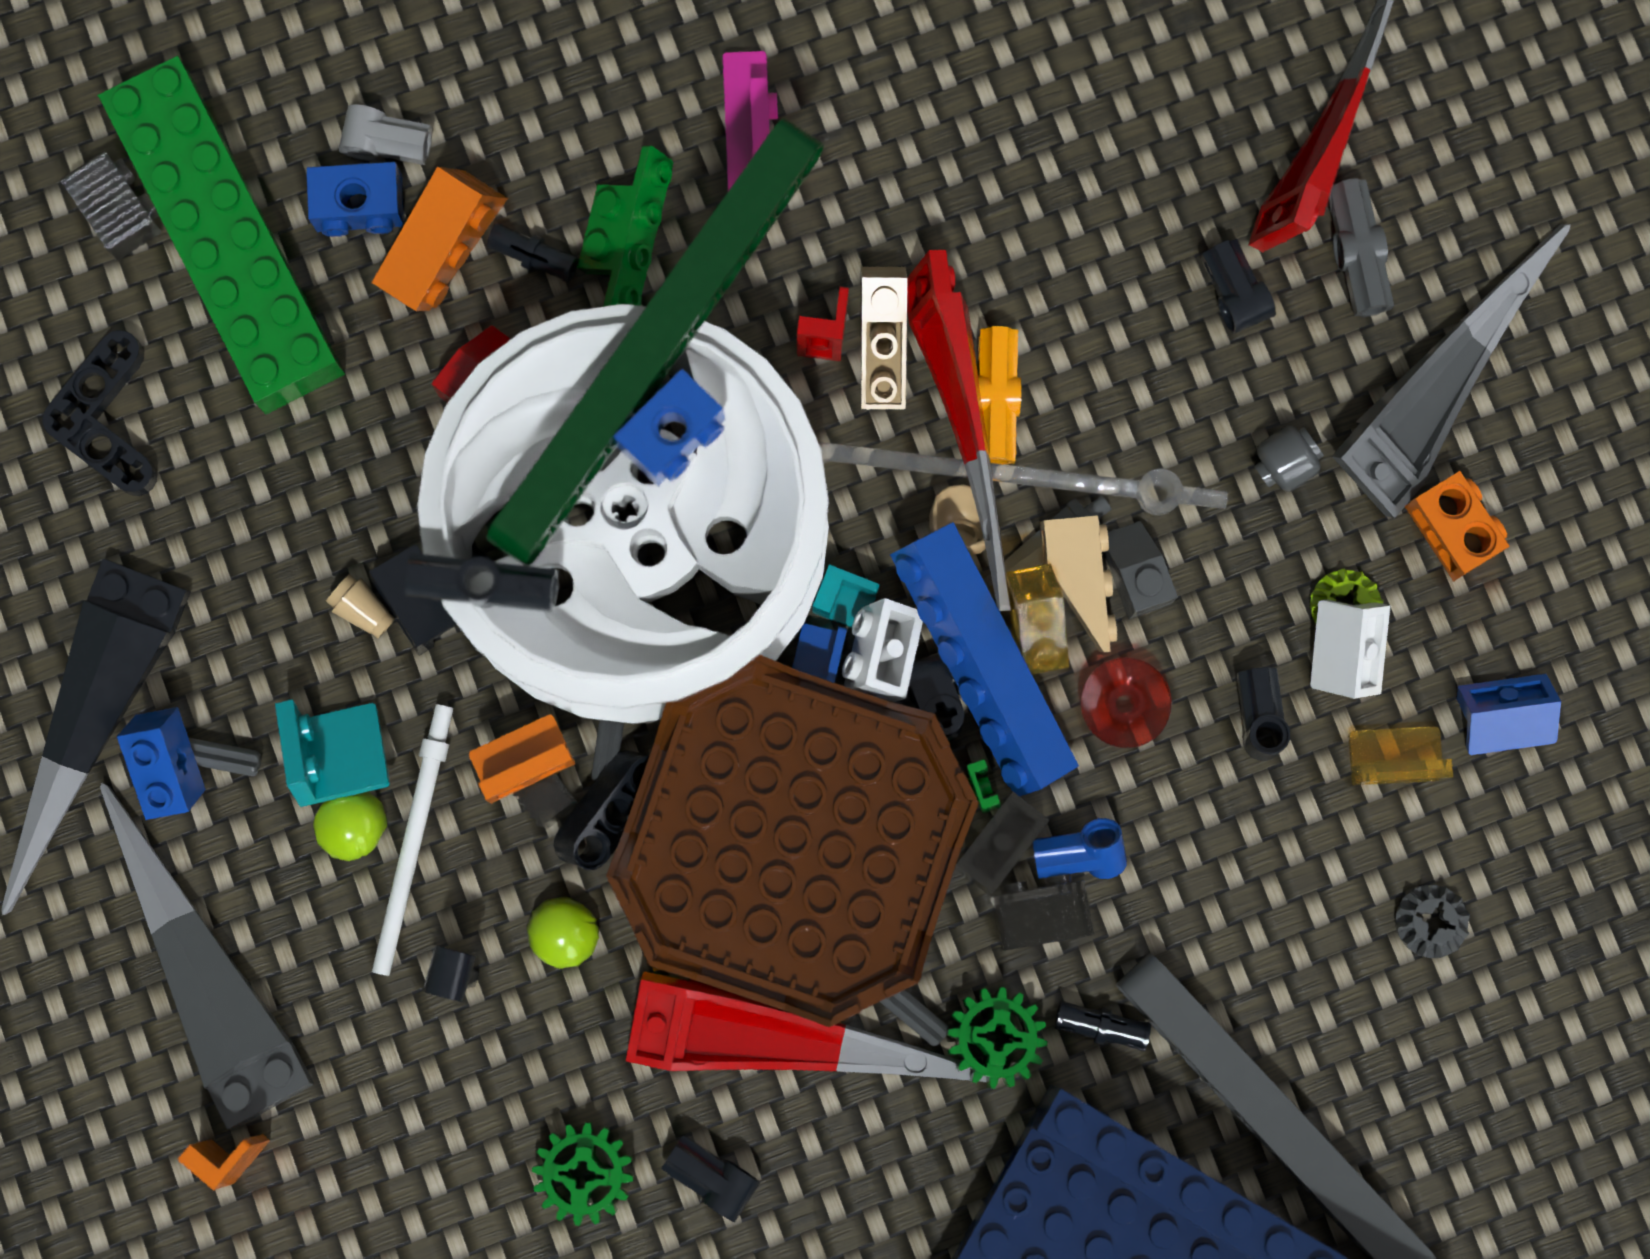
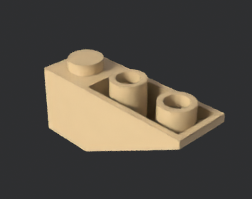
M861 267V409H906L908 279L906 267Z
M1098 515L1041 521L1043 563L1046 571L1098 651L1111 652L1110 642L1117 641V626L1115 615H1107L1106 597L1113 596V583L1110 569L1103 570L1102 552L1109 550L1106 524L1099 525Z

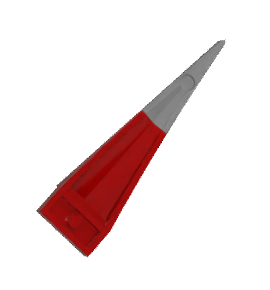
M1377 0L1361 40L1326 108L1304 145L1262 204L1248 244L1249 246L1265 252L1303 232L1309 231L1316 222L1317 217L1324 216L1394 0Z
M929 250L907 277L909 325L937 386L965 465L983 533L997 608L999 611H1009L1011 607L969 308L961 292H953L955 288V271L953 266L948 265L946 250Z
M645 971L640 982L626 1062L668 1071H839L969 1081L973 1071L970 1068L957 1071L955 1067L961 1060L848 1025L837 1023L829 1028L787 1011L693 979L687 981ZM983 1076L979 1081L986 1082L987 1077Z

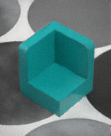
M829 565L812 606V613L852 628L855 616L862 607L875 602L880 585Z

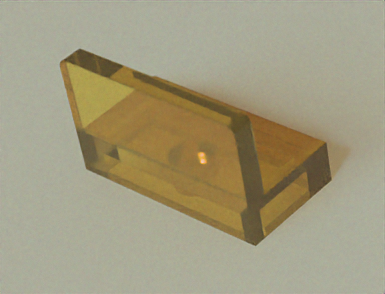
M1438 727L1357 730L1348 734L1352 786L1444 781L1453 777L1452 759H1442L1441 737Z

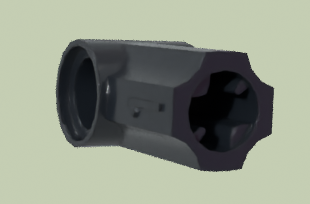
M1237 239L1224 241L1202 254L1200 259L1219 296V310L1224 323L1231 333L1236 334L1276 316V308L1270 291L1263 281L1256 280Z
M1261 667L1238 672L1236 677L1245 730L1243 735L1245 751L1250 757L1258 761L1274 759L1287 747L1291 734L1289 726L1284 719L1277 668ZM1261 727L1271 729L1277 738L1276 747L1265 748L1261 746L1256 738V730Z
M435 945L422 991L463 1002L466 989L475 987L478 980L479 971L473 966L476 956Z
M686 1135L681 1137L661 1168L681 1184L702 1196L700 1198L702 1202L732 1222L737 1220L761 1183L738 1165L727 1159L725 1161L721 1160Z

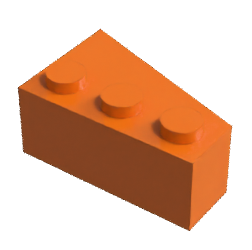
M437 167L371 283L414 311H430L432 307H438L448 292V284L465 263L469 254L508 198L466 171Z

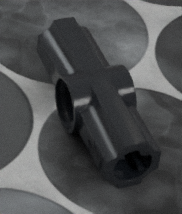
M411 553L406 565L404 579L405 595L408 597L471 603L480 608L498 606L552 613L556 602L558 571L550 568L496 563L482 557L460 559ZM480 572L492 573L493 584L487 592L483 594L471 592L470 583L476 574Z

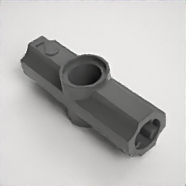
M1358 178L1343 180L1333 186L1329 198L1331 215L1336 231L1333 236L1334 257L1338 269L1345 272L1354 316H1375L1394 307L1385 266L1388 258L1387 240L1380 224L1376 225L1367 181Z

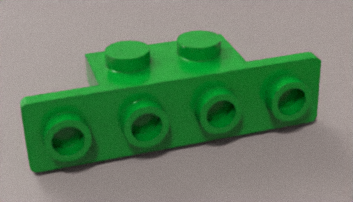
M653 146L642 147L633 186L597 185L577 268L586 274L611 275L603 307L620 304L641 306L642 291L647 271L652 261V250L658 226L661 223L662 209L667 188L672 178L673 161Z

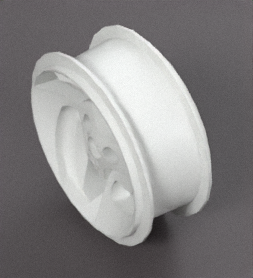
M620 304L570 311L520 332L478 364L446 405L425 453L418 499V514L424 555L460 559L472 558V544L476 536L497 511L504 508L646 307ZM707 322L703 323L667 375L675 376L683 369L724 408L726 420L722 425L725 428L710 446L704 448L700 445L697 447V455L693 451L687 457L691 462L676 480L670 482L666 478L659 486L655 483H640L638 480L640 469L616 446L575 504H587L592 507L594 515L591 520L585 525L576 527L569 523L567 516L539 557L530 565L541 568H561L568 571L573 578L571 597L564 604L554 606L552 613L498 606L480 608L471 603L441 600L444 608L474 647L487 657L495 669L535 699L582 718L630 724L659 721L662 718L666 702L678 701L727 680L759 654L777 661L804 625L823 579L829 531L827 517L828 495L821 448L801 402L765 358L725 329ZM664 429L661 430L660 435L665 440H679L671 432ZM632 504L638 515H631L627 518L626 522H622L617 510L625 511L627 505ZM728 520L740 524L745 529L747 538L737 551L721 555L709 549L706 538L709 530L715 524ZM647 543L661 545L665 551L663 561L652 567L642 565L638 560V552L643 545ZM511 556L496 561V563L523 565ZM700 569L734 595L756 602L761 607L749 623L732 636L704 628L685 625L646 602L655 601L675 592L692 579ZM480 572L474 576L470 583L471 592L475 594L487 592L492 587L493 574Z

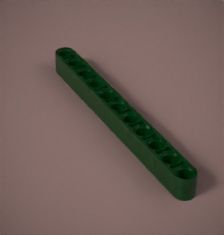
M785 118L775 125L496 517L487 533V541L524 566H530L539 557L617 445L613 436L648 403L812 171L823 152L824 143Z

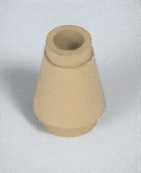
M350 574L326 600L334 608L332 613L369 634H373L377 639L382 636L396 619L389 613L388 609L362 578L357 581Z

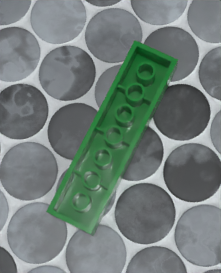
M177 55L98 94L254 403L267 415L345 375L191 74Z

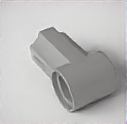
M358 104L349 105L339 151L349 157L365 161L377 160L379 156L425 165L431 149L432 128L429 124L387 117L385 113L373 107Z

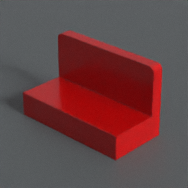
M840 286L836 320L799 316L797 356L841 362L849 287Z

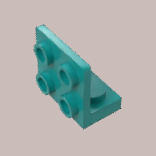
M293 699L275 703L286 783L300 807L389 786L390 781L378 709L374 703L309 717L308 714L302 715Z

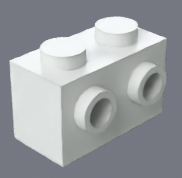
M886 598L862 607L855 616L852 625V633L855 635L852 652L846 657L842 669L845 687L889 702L906 699L923 624L917 609Z

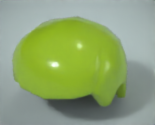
M368 791L323 802L315 815L313 827L318 845L329 856L344 861L360 859L362 856H367L377 847L383 832L387 828V817L382 802Z
M559 897L547 899L532 911L526 930L530 948L541 961L559 969L579 966L595 950L599 939L597 920L588 908L573 898Z

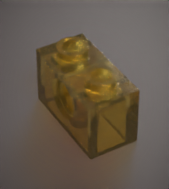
M1051 563L1006 572L1013 639L1031 674L1069 668L1063 594Z

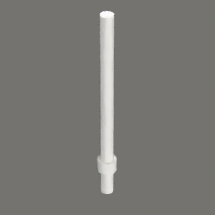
M435 705L428 739L423 738L419 752V757H423L372 967L373 973L390 976L440 763L446 762L449 744L445 742L454 709L452 707Z

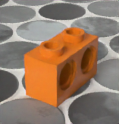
M1461 471L1419 495L1405 506L1453 582L1510 547L1505 540L1507 532L1503 524L1497 517L1488 514L1480 502L1482 501V494L1478 486L1472 479H1465ZM1440 496H1448L1455 501L1457 506L1456 515L1446 514L1439 505ZM1465 533L1474 534L1480 539L1482 545L1480 553L1471 552L1465 546Z

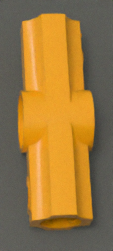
M992 326L980 329L978 379L990 465L1003 466L1014 464L1017 454L1016 417H1019L1021 407V377H1017L1018 330L1005 326Z

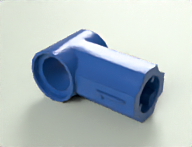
M1108 818L1092 820L1078 833L1033 839L1034 856L1039 879L1087 871L1094 877L1110 879L1121 874L1127 865L1120 825Z

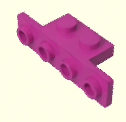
M764 51L727 52L723 54L728 191L770 134L769 120H778L777 93H768L767 56Z

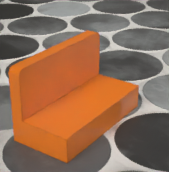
M546 715L469 752L470 760L481 781L478 784L486 801L491 804L576 764L553 715Z
M263 1134L246 1138L231 1155L212 1139L190 1144L177 1160L212 1190L234 1184L270 1140Z

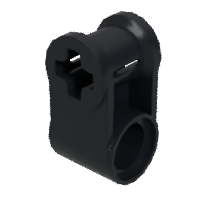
M939 652L915 660L907 691L910 700L916 709L934 713L935 716L936 712L943 710L945 716H954L951 718L949 728H944L942 723L939 722L948 742H951L961 733L964 720V710L956 691L954 678L948 666L940 658Z

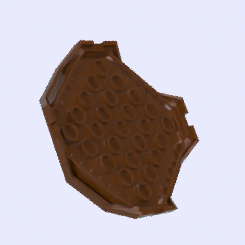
M760 654L727 680L678 701L666 702L654 745L627 823L606 874L649 966L767 1004L829 1028L919 983L931 938L961 847L979 804L935 714L889 702L815 677Z

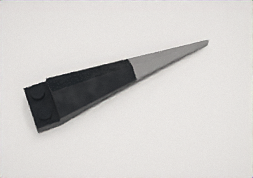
M102 559L88 598L83 600L3 900L2 915L8 914L13 910L89 772L175 634L191 591L111 560Z

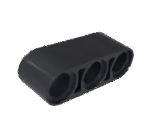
M625 750L619 752L609 762L554 837V850L560 860L585 870H596L608 861L617 849L649 755ZM640 765V775L634 782L633 772ZM613 800V812L606 819V808ZM586 837V847L579 855L578 846L581 840Z

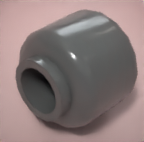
M1287 425L1257 446V454L1261 461L1254 467L1269 488L1277 483L1282 490L1291 492L1320 472L1321 464L1319 459L1324 457V455L1305 427L1298 430L1292 425Z

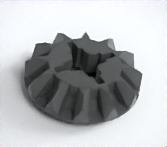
M1424 885L1413 889L1401 900L1396 912V929L1404 945L1415 954L1426 958H1442L1459 950L1460 945L1469 935L1470 914L1467 912L1462 898L1447 887ZM1439 906V918L1445 921V924L1449 925L1450 929H1435L1427 940L1429 924L1422 921V918L1417 917L1416 913L1420 915L1432 914L1435 908Z

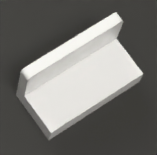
M1332 600L1319 601L1310 682L1313 689L1353 699L1381 694L1390 605L1376 602L1350 605Z

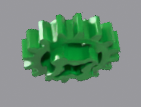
M1004 987L997 989L995 998H991L987 989L979 990L980 1002L976 1003L970 997L962 1000L967 1009L965 1014L958 1011L952 1012L951 1017L959 1025L958 1028L947 1030L946 1035L956 1038L957 1045L950 1047L947 1051L951 1055L960 1054L962 1060L955 1067L957 1071H963L967 1068L973 1070L970 1076V1082L976 1084L985 1076L987 1077V1087L990 1089L996 1088L999 1078L1003 1079L1007 1088L1015 1086L1014 1074L1017 1073L1023 1079H1029L1031 1074L1027 1068L1028 1063L1042 1064L1043 1060L1035 1054L1036 1048L1048 1046V1041L1037 1038V1031L1045 1028L1046 1023L1033 1021L1032 1016L1038 1007L1032 1005L1024 1009L1021 1006L1024 996L1022 993H1016L1011 1000H1008L1006 988ZM990 1007L987 1021L979 1027L969 1026L977 1013ZM1009 1010L1021 1020L1025 1032L1018 1031L1011 1023ZM997 1025L999 1026L1000 1034L1006 1035L1007 1038L1016 1039V1042L1012 1041L998 1046L997 1051H995L993 1042L986 1041V1038L977 1037V1034L982 1035L995 1031ZM967 1044H974L984 1055V1066L974 1059ZM1015 1049L1024 1050L1022 1056L1015 1064L1003 1069L1007 1055Z
M592 1122L585 1123L582 1133H577L574 1125L569 1124L566 1126V1138L563 1139L554 1132L549 1136L554 1147L552 1149L545 1147L538 1149L537 1153L545 1159L544 1164L533 1166L532 1172L542 1175L543 1181L534 1186L533 1189L534 1192L546 1191L549 1196L541 1205L544 1209L554 1204L559 1207L556 1216L557 1220L561 1221L568 1213L573 1214L574 1225L580 1226L584 1215H589L595 1225L601 1221L600 1210L604 1209L612 1216L618 1211L613 1202L614 1198L626 1201L629 1197L627 1191L621 1188L622 1183L633 1182L634 1175L624 1172L623 1166L633 1161L632 1155L620 1156L618 1150L624 1144L623 1139L616 1140L613 1143L607 1140L610 1128L605 1127L596 1135L593 1134ZM577 1143L575 1156L568 1162H555L557 1156L565 1147ZM595 1145L601 1147L608 1154L613 1167L602 1164L595 1155ZM582 1161H585L589 1171L604 1176L590 1178L585 1186L579 1185V1177L572 1176V1173H565L563 1171L576 1169L581 1165ZM554 1181L563 1182L571 1192L570 1202L560 1195ZM598 1185L612 1186L609 1193L602 1200L589 1205L591 1191Z

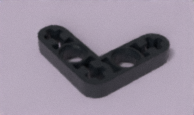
M116 330L108 333L46 407L42 423L44 429L51 437L122 491L132 496H141L154 488L158 475L156 467L144 455L97 421L144 361L145 352L142 344L131 333ZM128 345L127 350L131 353L130 357L127 360L121 357L116 359L117 355L113 352L115 346L126 347ZM102 361L108 367L111 366L117 373L114 378L103 368L99 367ZM92 376L103 377L105 381L103 393L96 398L85 397L82 391L85 380ZM73 396L83 405L89 407L86 413L70 401ZM60 414L65 416L71 415L70 419L75 424L70 430L65 427L60 428V423L56 421ZM100 436L107 437L112 444L109 455L100 460L91 458L89 454L91 441ZM120 459H123L135 469H138L143 464L140 469L141 474L144 475L143 480L139 483L132 480L126 484L130 477L118 468L116 464Z

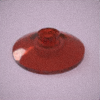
M1117 658L1103 663L1091 673L1082 689L1081 711L1086 725L1098 739L1114 747L1135 748L1149 743L1163 731L1171 714L1172 698L1166 680L1157 669L1139 659ZM1119 697L1130 699L1132 703L1130 712L1122 713L1117 709L1116 701Z

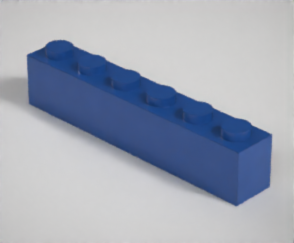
M954 522L890 554L899 578L905 583L917 606L920 619L930 631L938 647L940 658L948 666L959 688L963 702L969 707L980 728L983 741L989 746L1001 769L1002 778L1012 790L1015 798L1041 790L1077 768L1079 765Z

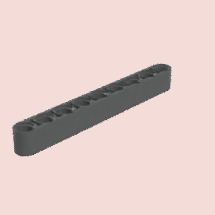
M1148 953L1116 983L1117 988L1129 1002L1151 1023L1156 1031L1369 1259H1436L1434 1254L1154 955Z

